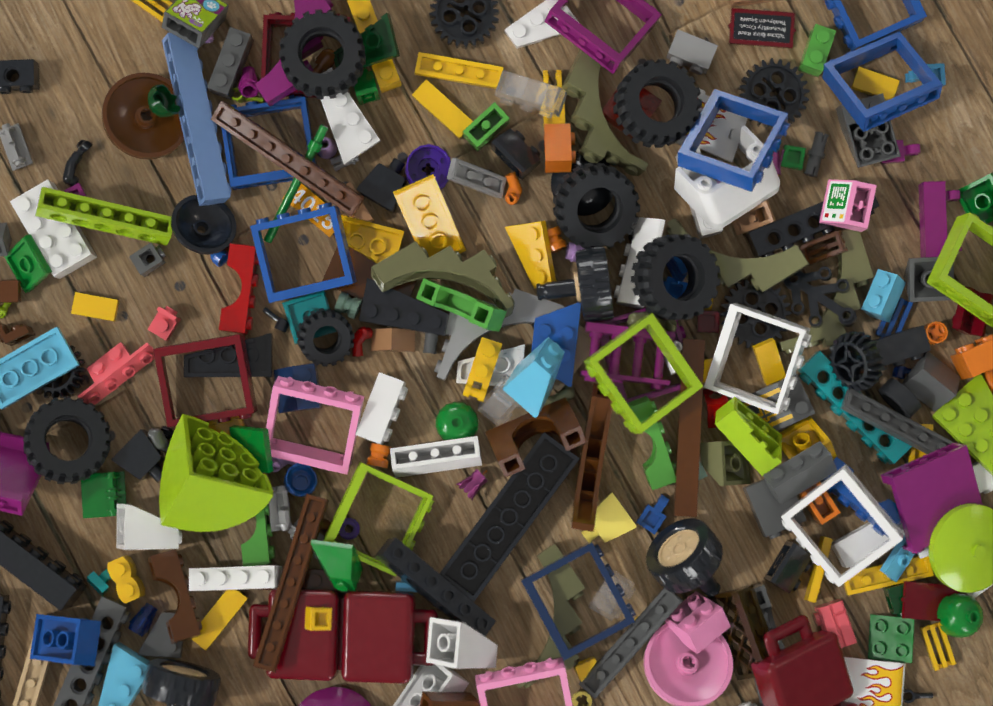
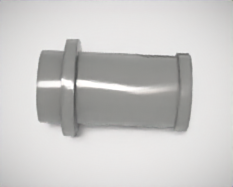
M341 155L331 158L330 161L334 165V170L338 171L350 164L356 165L359 158L356 157L346 165H344Z

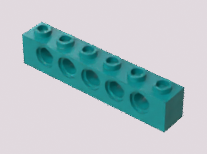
M821 351L815 352L798 369L801 373L799 377L807 385L811 384L816 389L814 392L821 400L824 401L826 399L831 404L830 409L837 416L842 415L847 420L845 424L853 432L857 431L862 436L861 441L867 447H873L878 452L876 456L883 463L895 464L912 446L874 426L872 430H866L864 427L865 421L840 409L848 388L842 387L841 381H836V374L831 373L833 371V367L829 365L831 361ZM820 371L827 375V381L824 384L820 383L817 378ZM836 387L842 390L843 395L840 399H836L833 396V390ZM883 434L889 439L888 445L885 447L879 441Z

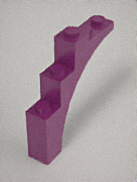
M294 0V19L296 17L298 19L303 18V13L308 11L309 14H314L316 9H322L323 13H328V10H332L331 8L334 5L331 0ZM323 36L316 37L305 45L302 51V60L323 47L321 42L324 39ZM307 59L303 61L308 70L314 71ZM281 60L265 77L255 84L269 107L297 90L287 79L281 65Z

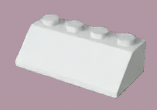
M639 217L637 224H632L631 243H626L624 256H627L626 264H621L619 277H622L621 285H616L613 298H617L616 304L639 310L644 307L638 303L639 295H634L633 292L635 283H631V276H634L635 270H632L633 263L638 262V259H636L638 252L645 251L643 249L644 245L648 242H653V239L657 237H662L665 220Z
M436 664L433 666H419L413 678L409 681L393 706H420L422 692H464L469 682L450 667Z

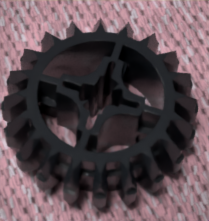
M851 331L839 336L833 341L834 345L830 347L832 353L828 357L832 360L829 364L833 367L831 373H835L837 376L836 381H841L842 387H847L848 390L850 388L855 391L867 390L877 384L879 378L883 375L881 370L885 366L881 361L884 357H881L879 354L881 349L876 347L877 341H871V335L867 336L864 332Z
M71 345L70 348L74 353L75 346ZM79 351L74 353L77 359L81 356ZM79 359L78 362L82 365L85 363V360ZM78 366L66 373L71 374V376L64 385L59 387L63 378L61 376L52 381V388L45 385L38 389L36 393L42 394L44 392V398H49L52 394L53 399L58 398L59 394L62 398L67 397V392L73 395L75 392L72 387H81L77 381H84L85 377L80 376V372H86V368Z

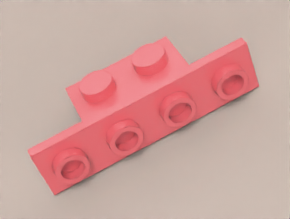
M120 342L86 368L95 383L77 397L84 399L83 402L88 405L89 403L93 405L98 404L103 398L133 377L147 364L151 363L155 359L154 348L147 342L133 354H130L126 346Z

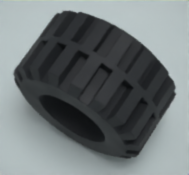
M320 308L317 312L311 311V315L305 316L303 323H300L298 326L297 342L301 351L309 361L316 365L322 364L323 367H328V364L335 366L339 360L343 362L345 360L344 356H349L351 353L350 348L354 347L353 339H355V336L352 332V326L342 314L335 312L333 309L328 308V310ZM323 326H332L338 332L336 342L329 348L321 349L316 347L313 342L316 331Z

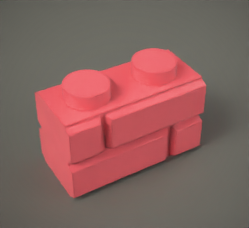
M836 599L814 607L816 613H813V618L816 625L821 626V629L824 631L834 632L838 637L841 648L857 643L843 600Z

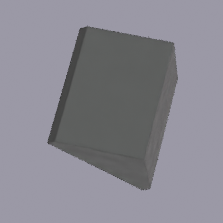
M938 257L908 258L904 281L906 282L905 286L909 302L951 300L926 283ZM953 262V265H952V267H951V269H950V271H949V273H948V275H949L950 277H952L953 279H954V262Z
M928 351L923 354V358L919 359L902 384L918 400L935 412L957 396L960 376Z

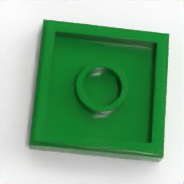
M31 234L24 236L9 251L8 256H4L16 279L21 281V287L25 293L31 292L52 272Z
M239 425L229 427L230 436L242 444L260 464L258 466L262 473H271L273 471L268 429Z

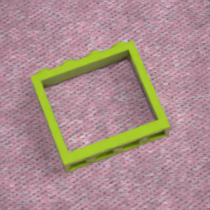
M969 212L956 217L926 283L993 328V306L948 275L968 230L993 247V226L987 225L976 214Z
M653 313L646 314L583 361L586 364L585 368L589 376L595 377L598 381L600 392L604 396L609 397L612 401L610 404L612 409L618 415L621 414L625 420L623 422L624 426L628 427L630 432L634 434L643 433L703 387ZM645 327L687 389L641 423L598 361Z
M359 462L323 541L341 543L335 539L368 472L422 497L402 540L404 545L413 550L416 542L413 539L416 532H421L425 524L423 517L426 512L429 513L434 503L432 500L433 495L363 462ZM356 550L360 561L396 577V574L381 561Z

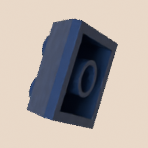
M314 363L273 370L275 381L278 376L291 377L294 380L310 381L320 386L318 368ZM280 394L279 414L322 408V403Z

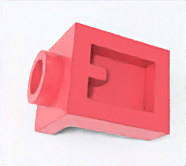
M167 305L165 309L159 306L157 308L158 313L147 330L168 341L181 319L176 316L178 312Z

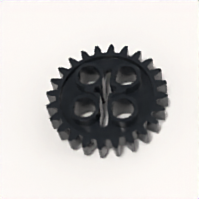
M434 0L437 4H430V9L434 10V12L429 13L430 18H434L431 21V26H438L434 30L435 34L442 32L440 40L443 41L448 38L449 46L453 41L456 42L457 49L461 43L464 44L465 49L468 48V43H471L474 48H476V41L484 44V36L489 39L491 38L489 30L496 31V27L492 23H499V19L495 17L499 15V9H494L498 6V1L465 0L463 3H456L454 0ZM450 4V5H452L454 8H451V7L449 8V7H447V5ZM477 5H482L485 10L482 13H476L473 8ZM467 10L468 15L465 14L464 17H461V12L464 13ZM452 14L456 19L453 22H447L444 20V17ZM475 19L481 20L482 22L478 23ZM466 24H472L475 29L472 32H466L463 27Z
M771 58L768 65L762 60L760 67L754 64L752 67L753 71L748 69L746 72L748 77L741 79L746 85H740L738 88L744 93L739 94L738 97L764 106L771 104L776 110L788 113V122L793 124L795 122L794 117L799 119L802 116L799 110L804 111L806 109V106L802 103L809 101L804 95L810 91L803 89L808 82L800 80L804 74H796L797 66L791 70L789 68L790 62L784 66L782 65V59H779L777 64H775L773 58ZM772 75H778L781 78V83H774ZM754 87H761L764 94L762 96L756 95ZM776 91V92H777V96H772V97H771V96H770V93H771V92L773 93V92ZM784 93H791L793 101H787L784 98Z
M747 279L744 280V287L739 283L736 284L737 291L731 288L729 290L731 297L724 296V300L728 303L721 304L720 306L726 310L720 313V316L725 318L730 304L733 303L742 304L766 313V305L771 304L775 308L773 316L787 321L790 320L786 319V316L792 314V312L785 310L790 305V303L783 302L787 295L779 296L781 288L775 291L773 287L766 292H762L761 289L757 291L753 284L750 285ZM747 294H753L756 297L754 305L747 303ZM745 315L746 321L744 324H738L734 339L738 338V346L744 341L745 348L748 349L751 344L755 345L770 338L782 339L780 331L787 332L788 329ZM756 323L764 325V334H758L755 331Z

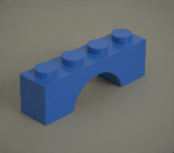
M838 457L834 459L837 471L844 465H847ZM830 476L826 477L825 479L821 480L820 482L822 483L823 481H825V480H826L827 478H829ZM842 480L826 490L829 494L831 492L838 497L837 500L843 506H850L855 510V515L860 520L870 522L875 532L881 536L886 535L888 537ZM891 499L878 502L899 527L901 520L896 503Z

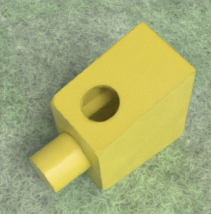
M611 492L597 505L594 532L582 531L581 533L588 543L598 536L606 543L635 529L637 526L613 492Z

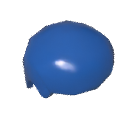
M295 463L288 468L284 476V486L290 494L297 497H306L307 494H311L318 483L317 474L310 466Z

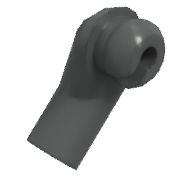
M159 428L150 429L148 438L152 440L154 447L167 453L170 442H168L164 432Z

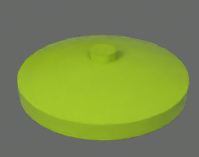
M975 503L963 504L948 511L935 526L929 543V560L934 574L947 587L959 592L973 593L984 590L993 584L992 508Z

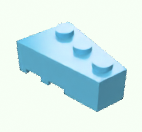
M121 642L114 644L98 706H131L142 689L149 660L138 655L137 652Z

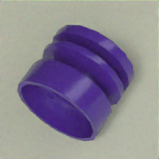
M430 144L419 146L407 158L405 168L406 180L410 185L427 177L426 172H422V170H425L426 166H430V170H434L430 175L434 174L441 190L449 181L447 180L451 160L447 153L438 146Z

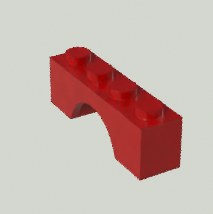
M230 243L227 265L239 274L242 289L238 299L233 304L221 308L219 331L248 335V330H252L253 317H250L251 308L254 309L256 304V296L253 295L254 287L258 286L259 274H256V267L259 265L255 246Z

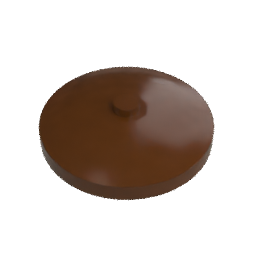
M135 73L120 79L108 91L102 106L103 127L110 141L125 154L139 159H157L172 153L184 141L179 114L170 117H158L149 109L148 93L153 86L163 84L169 89L170 93L174 94L172 83L167 78L153 73Z

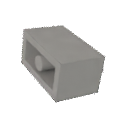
M677 30L666 58L670 60L669 62L678 63L677 66L684 65L689 67V70L693 73L706 74L718 45Z

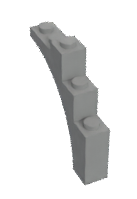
M514 289L513 293L509 292L515 303L513 313L504 318L501 328L516 324H534L535 317L564 308V306L546 299L540 301L538 296ZM450 312L446 335L451 338L450 340H445L442 352H445L443 360H438L434 372L438 373L437 378L446 381L453 364L462 352L475 340L492 330L484 329L468 322L469 320Z

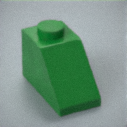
M363 69L362 76L358 77V83L354 86L359 105L380 100L373 70Z

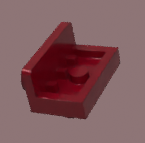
M965 286L967 289H969L970 291H972L973 293H975L983 300L992 305V294L981 293L971 287ZM957 305L956 313L952 319V328L965 335L983 337L987 324L960 305Z

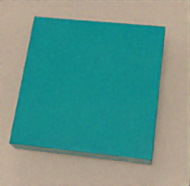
M325 290L282 303L295 345L298 344L297 331H299V324L304 321L303 318L311 315L310 312L313 310L317 312L320 308L330 309ZM323 326L316 331L313 339L335 333L337 330L332 326Z

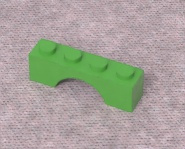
M425 278L422 280L416 299L464 317L470 323L497 332L500 331L507 311L438 281Z
M647 396L627 403L641 423L657 411L654 400L650 401ZM658 421L644 431L651 436L653 443L652 453L649 459L642 465L652 490L675 483L676 464L674 461H670L669 454L672 451L668 441L664 442L663 440L664 427L661 421Z
M268 504L255 515L256 529L253 536L241 545L243 566L271 564L272 559H275V547L270 544V537H273V532H271V526L268 524Z

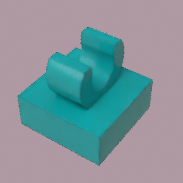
M105 569L99 576L93 571L87 576L86 581L103 596L109 590V586L106 583L111 577L108 570Z

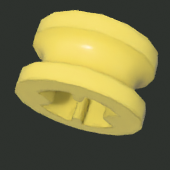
M579 690L573 695V706H578L577 697L580 696L582 698V695L587 696L586 701L588 704L586 706L592 705V698L588 692Z

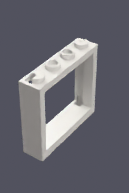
M738 303L730 304L704 388L731 398L736 397L742 402L777 415L784 410L786 411L791 398H788L790 390H793L797 383V377H795L797 368L800 369L804 362V356H802L804 347L807 348L811 341V335H809L810 328ZM742 314L799 333L777 403L720 382Z
M844 465L793 504L781 516L784 527L788 531H793L797 536L798 544L803 549L807 548L811 553L812 561L817 566L821 565L826 571L825 576L838 587L902 541L904 533L847 465ZM840 480L844 482L890 538L842 575L793 517Z

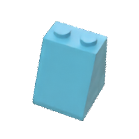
M549 337L517 364L503 387V390L534 418L539 415L552 392L565 353Z

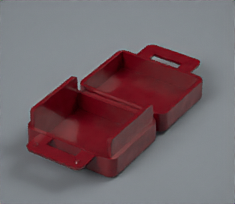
M273 589L269 593L268 604H253L249 608L248 656L251 659L256 658L261 642L262 617L268 618L277 589ZM302 589L277 671L274 673L266 670V674L271 679L330 681L337 676L338 670H342V678L347 682L406 684L413 678L414 665H434L427 663L426 658L430 617L438 618V613L435 610L415 609L416 599L410 592L350 591L345 594L344 600H341L340 594L336 590ZM306 607L332 608L331 631L306 630ZM415 623H425L424 652H414Z
M800 615L768 631L764 635V642L769 657L759 663L754 662L751 664L764 706H858L855 703L845 701L853 695L854 689L838 637L834 632L824 630L812 632L808 617ZM799 631L802 640L780 651L778 641Z

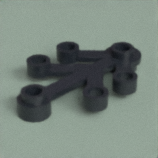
M822 267L819 271L803 273L800 270L784 280L785 286L792 291L793 304L791 305V310L796 316L804 314L805 306L801 302L800 291L802 290L808 294L810 308L809 323L811 327L819 328L823 324L822 317L819 314L818 302L838 315V319L843 326L850 327L857 321L855 311L849 307H841L824 295L837 292L847 293L850 289L849 282L846 279H839L834 284L816 287L806 283L820 279L822 281H829L832 278V272L828 267ZM823 271L829 272L827 277L821 276ZM793 276L798 277L796 282L790 281ZM841 283L847 284L845 289H840L839 285ZM796 306H802L801 311H794ZM845 313H850L851 317L849 319H844L843 315ZM814 318L820 319L817 324H813L812 320Z

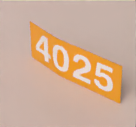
M301 183L291 206L296 210L310 207L311 211L319 210V205L325 204V202ZM330 214L308 219L327 236L331 237L334 233Z

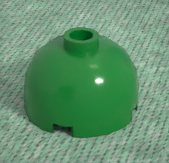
M454 401L446 404L439 410L436 416L435 427L438 435L444 441L474 437L478 431L479 420L476 412L470 405Z
M952 593V595L944 597L937 611V619H940L942 625L940 626L941 630L947 635L957 638L969 637L975 634L982 626L984 619L983 609L979 602L972 596L963 593Z

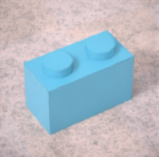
M878 269L861 309L870 317L890 323L906 282L897 274Z

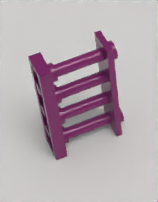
M587 322L584 333H589V337H591L589 356L599 350L600 338L603 335L611 336L612 340L629 327ZM646 329L640 330L631 337L633 342H635L632 376L618 375L622 344L612 351L610 373H606L610 380L649 384L650 389L663 390L664 386L670 385V381L662 380L665 356L658 346L654 378L640 377L644 344L647 340L654 341ZM665 331L672 342H674L675 332ZM580 371V376L585 377L584 381L598 382L595 377L589 376L588 371Z

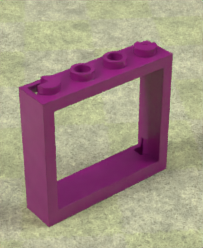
M558 0L550 9L544 22L614 74L654 28L662 14L644 0H616L645 22V25L620 54L562 10L570 0Z
M646 308L634 312H645ZM631 313L597 323L609 325L625 323L628 321ZM676 320L677 329L674 341H679L682 344V339L686 338L683 326H679ZM603 335L600 338L601 348L610 342L608 335ZM612 352L604 357L609 373ZM611 380L627 403L644 396L651 399L680 390V383L665 387L663 390H654L627 398L623 382Z

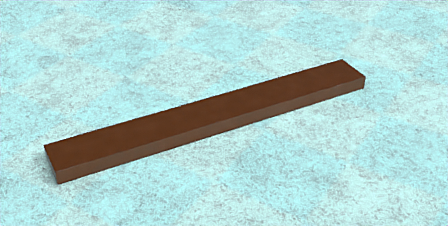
M225 101L220 102L211 118L213 122L349 216L353 217L365 197Z
M682 339L681 355L703 385L705 340ZM680 379V393H681V392H683L685 389H687V387L685 386V384H684V383L682 382V380ZM703 387L679 405L674 516L697 517Z
M310 494L306 495L253 667L274 673L277 671L314 551L311 546V540H317L329 503L328 499Z

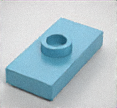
M905 534L903 540L895 545L880 568L883 574L896 583L915 555V553L902 548L903 545L907 544Z

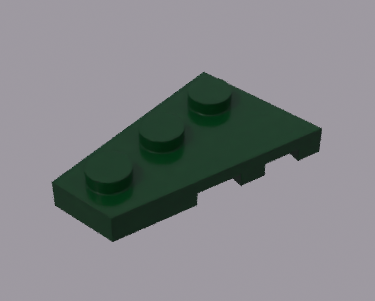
M385 13L379 21L369 25L361 33L366 56L363 68L400 56L390 14ZM342 46L333 52L336 68L343 61L344 51Z

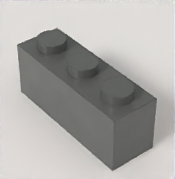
M232 27L229 28L207 86L211 93L232 100L235 92L233 89L237 87L254 42L251 34Z
M819 441L767 472L763 477L771 494L782 505L835 473L837 468L831 453Z

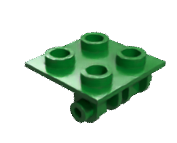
M125 471L95 473L85 481L81 480L83 518L117 516V504H127Z
M870 614L868 659L913 663L915 619Z

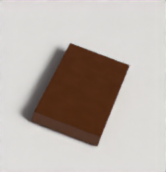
M338 246L322 281L345 276ZM349 247L357 282L334 289L363 300L367 278L373 280L371 277V267L377 263ZM418 280L403 283L392 289L411 297Z

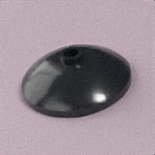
M579 151L576 152V164H572L571 172L552 173L551 190L553 196L558 194L556 188L558 184L564 183L563 177L567 173L571 175L574 173V168L578 166L584 168V164L591 163L578 154ZM604 158L600 162H598L603 163L606 166H610V164L607 163ZM601 187L588 191L579 201L577 215L589 216L600 212L610 203L613 198L612 192Z
M197 195L182 199L174 208L171 216V227L177 240L187 249L199 254H216L225 250L232 243L236 235V220L231 210L224 203L199 206Z

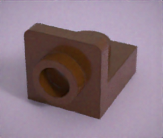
M0 323V341L7 345L13 346L35 335L32 327L28 325L18 324L12 327L10 332L6 324Z

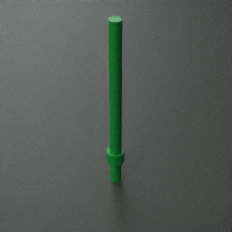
M321 124L314 139H311L307 146L309 149L305 157L313 161L316 153H319L323 146L322 141L329 129L327 126ZM296 178L293 179L276 215L287 213L302 183ZM280 226L269 228L264 241L272 243Z

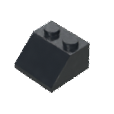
M510 128L492 141V151L523 180L541 163V158L539 157L541 154L534 146L529 147L524 142L526 139L518 130L514 132Z
M786 541L764 579L789 594L791 591H796L801 583L799 579L803 571L806 573L812 565L810 560L811 554L797 544Z

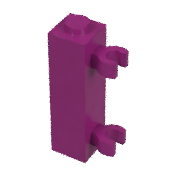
M927 181L918 185L921 257H938L947 239L946 201H957V199H960V190L946 191L945 181Z

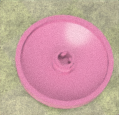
M666 623L652 635L646 646L644 671L654 692L666 702L674 706H705L715 701L727 688L732 677L733 658L730 647L722 635L697 654L685 646Z

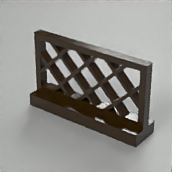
M753 585L721 592L714 597H707L717 605V599L724 604V613L732 625L731 630L728 629L721 635L730 647L736 679L755 678L751 664L755 660L759 663L769 657L764 642V635L769 629ZM729 608L736 613L734 619L728 615ZM736 630L743 634L742 640L735 635ZM733 642L740 646L738 652L734 649ZM744 651L751 656L749 661L743 657ZM740 663L747 667L746 673L742 672Z

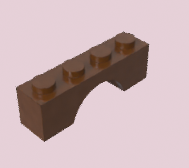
M176 549L150 556L148 563L153 581L169 585L177 596V610L174 616L166 622L171 644L198 637L202 630L200 618H196L194 609H196L194 597L189 596L187 589L189 588V579L187 575H183L181 568L184 566L182 555L177 554Z

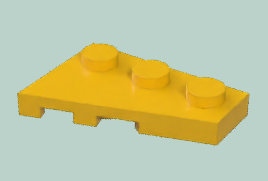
M341 215L348 246L373 262L379 263L400 251L404 231Z
M546 221L506 226L505 229L533 287L536 288L538 283L544 284L556 281Z

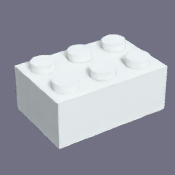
M379 372L355 435L381 445L384 444V441L389 442L393 431L389 429L392 420L397 421L401 410L397 407L400 400H405L408 392L404 381Z

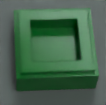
M784 145L783 150L785 151L780 167L801 171L803 169L806 148Z

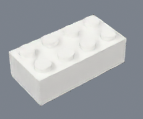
M47 179L11 200L10 203L28 234L32 235L51 268L53 277L61 279L94 260L97 256L80 226L35 216L41 188L46 187L58 190L56 185Z

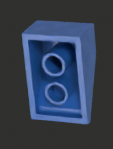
M36 614L30 659L95 666L101 621Z

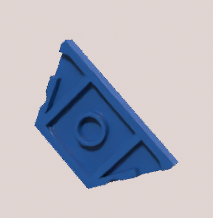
M576 302L548 314L535 317L531 352L548 337L557 343L565 353L556 379L568 387H572L581 302Z

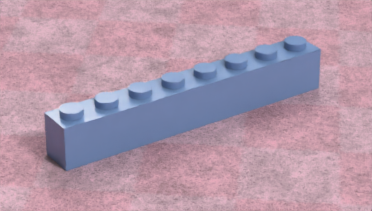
M167 33L162 43L173 92L177 96L176 105L181 107L178 114L199 206L225 203L230 198L231 187L226 179V164L222 162V146L220 141L217 140V124L211 120L212 102L208 100L207 81L203 78V63L198 57V48L172 33Z

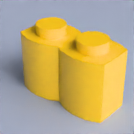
M122 556L108 562V573L116 583L117 594L123 603L126 604L145 596L144 584L136 575V566L130 556Z

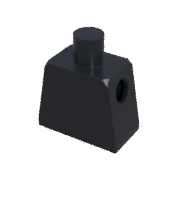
M393 158L388 168L380 163L377 164L358 186L357 192L393 214L398 204L393 192L405 187L406 179L399 175L405 164L396 158Z
M140 429L111 460L139 480H145L150 475L157 483L161 481L163 469L159 465L163 462L165 456L161 450L154 447L152 440L148 438V432Z

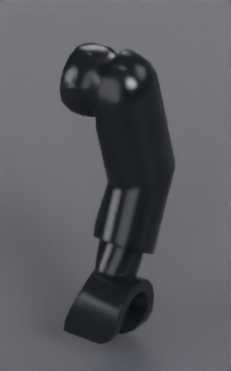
M80 140L77 144L78 150L72 153L65 164L62 179L70 187L76 185L79 181V178L74 176L84 152L93 146L89 141Z

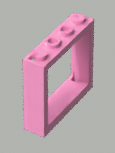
M278 376L272 389L266 425L269 433L271 456L348 475L357 438L355 434L360 423L365 396L353 394L354 392L340 391L330 386L315 385L310 381L302 382L291 377ZM280 394L352 410L345 455L273 438Z
M549 658L538 663L528 662L523 666H509L499 671H485V674L475 675L481 706H488L485 690L560 675L565 705L573 706L563 658Z

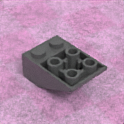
M882 93L860 99L866 109L885 102V98ZM842 104L836 108L841 130L858 168L900 157L891 120L863 132Z

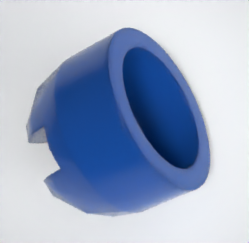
M223 250L216 254H210V258L215 265L221 267L228 260V252Z

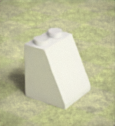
M117 504L116 548L123 550L179 549V544L182 543L181 530L161 525L159 517L130 504Z
M430 617L427 663L455 669L496 668L497 644L465 623Z

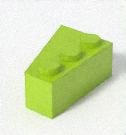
M733 397L716 411L715 425L731 441L761 476L782 462V434L739 399Z

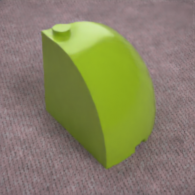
M182 414L169 443L161 475L159 492L161 525L193 532H210L234 527L251 519L264 509L274 495L272 486L267 475L262 474L258 468L259 462L242 444L222 430L219 433L209 428V423Z

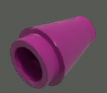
M247 66L243 68L238 85V90L246 98L255 97L259 92L255 86L258 79L253 67Z

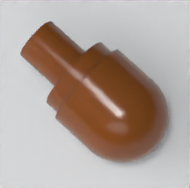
M332 49L321 51L316 58L315 63L317 65L312 72L322 73L323 70L327 71L334 65V51Z

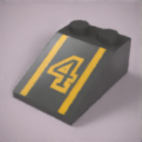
M797 373L795 374L797 383L795 388L790 390L788 398H791L786 411L784 410L777 415L742 402L775 430H780L815 414ZM785 378L752 394L777 403Z

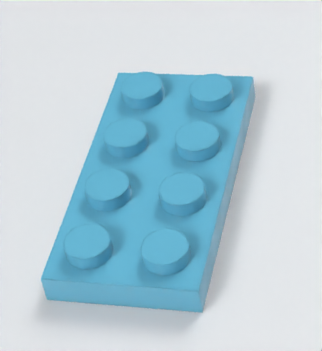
M59 327L51 329L0 359V409L7 408L80 366Z

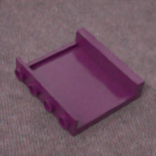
M0 432V511L23 515L42 475H38L34 471V467L29 465L27 461V456L24 454L23 449L24 437ZM46 442V446L50 452V443Z
M951 443L881 474L883 483L891 485L907 541V544L903 545L902 548L912 553H920L925 550V547L929 546L935 526L948 511L968 503L983 505L967 445Z

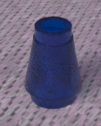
M146 603L129 621L128 629L143 637L145 633L149 632L158 609Z

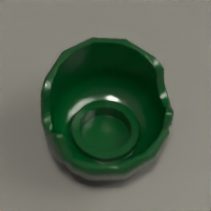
M155 85L150 89L148 93L149 109L158 117L176 115L181 107L175 105L177 96L170 93L165 85Z

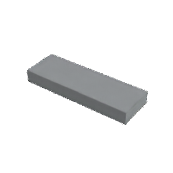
M458 158L451 159L447 180L495 198H502L507 180L504 176Z

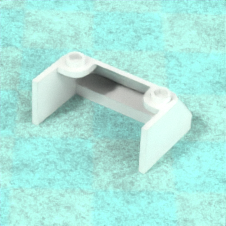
M745 125L741 127L739 149L751 162L743 169L750 171L764 144ZM773 161L768 169H764L761 183H757L752 192L724 182L718 184L713 178L701 176L693 181L680 167H677L674 189L711 228L721 229L775 195L779 191L780 179Z

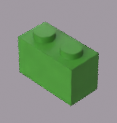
M818 24L814 25L798 71L816 77L820 76L824 70V64L827 61L836 30Z
M494 102L463 130V137L478 152L509 124L510 118Z

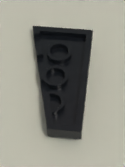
M367 278L359 321L440 336L446 335L449 314L392 288L383 293L374 280Z
M269 333L246 339L245 343L251 376L273 377V334ZM235 345L211 348L184 355V377H241Z

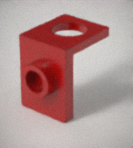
M703 389L707 405L708 428H716V411L729 400L726 395L718 393L721 395L718 399L710 398L711 394L718 392Z

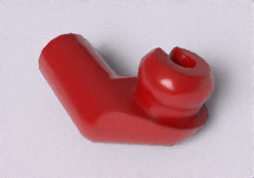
M360 327L354 334L353 357L363 356L362 343L373 336V331L370 327Z

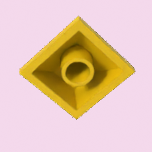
M811 416L798 421L780 432L782 434V452L788 459H791L819 441L831 453L833 460L837 457L831 440Z

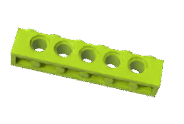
M46 187L41 188L35 214L37 217L167 246L171 239V216Z

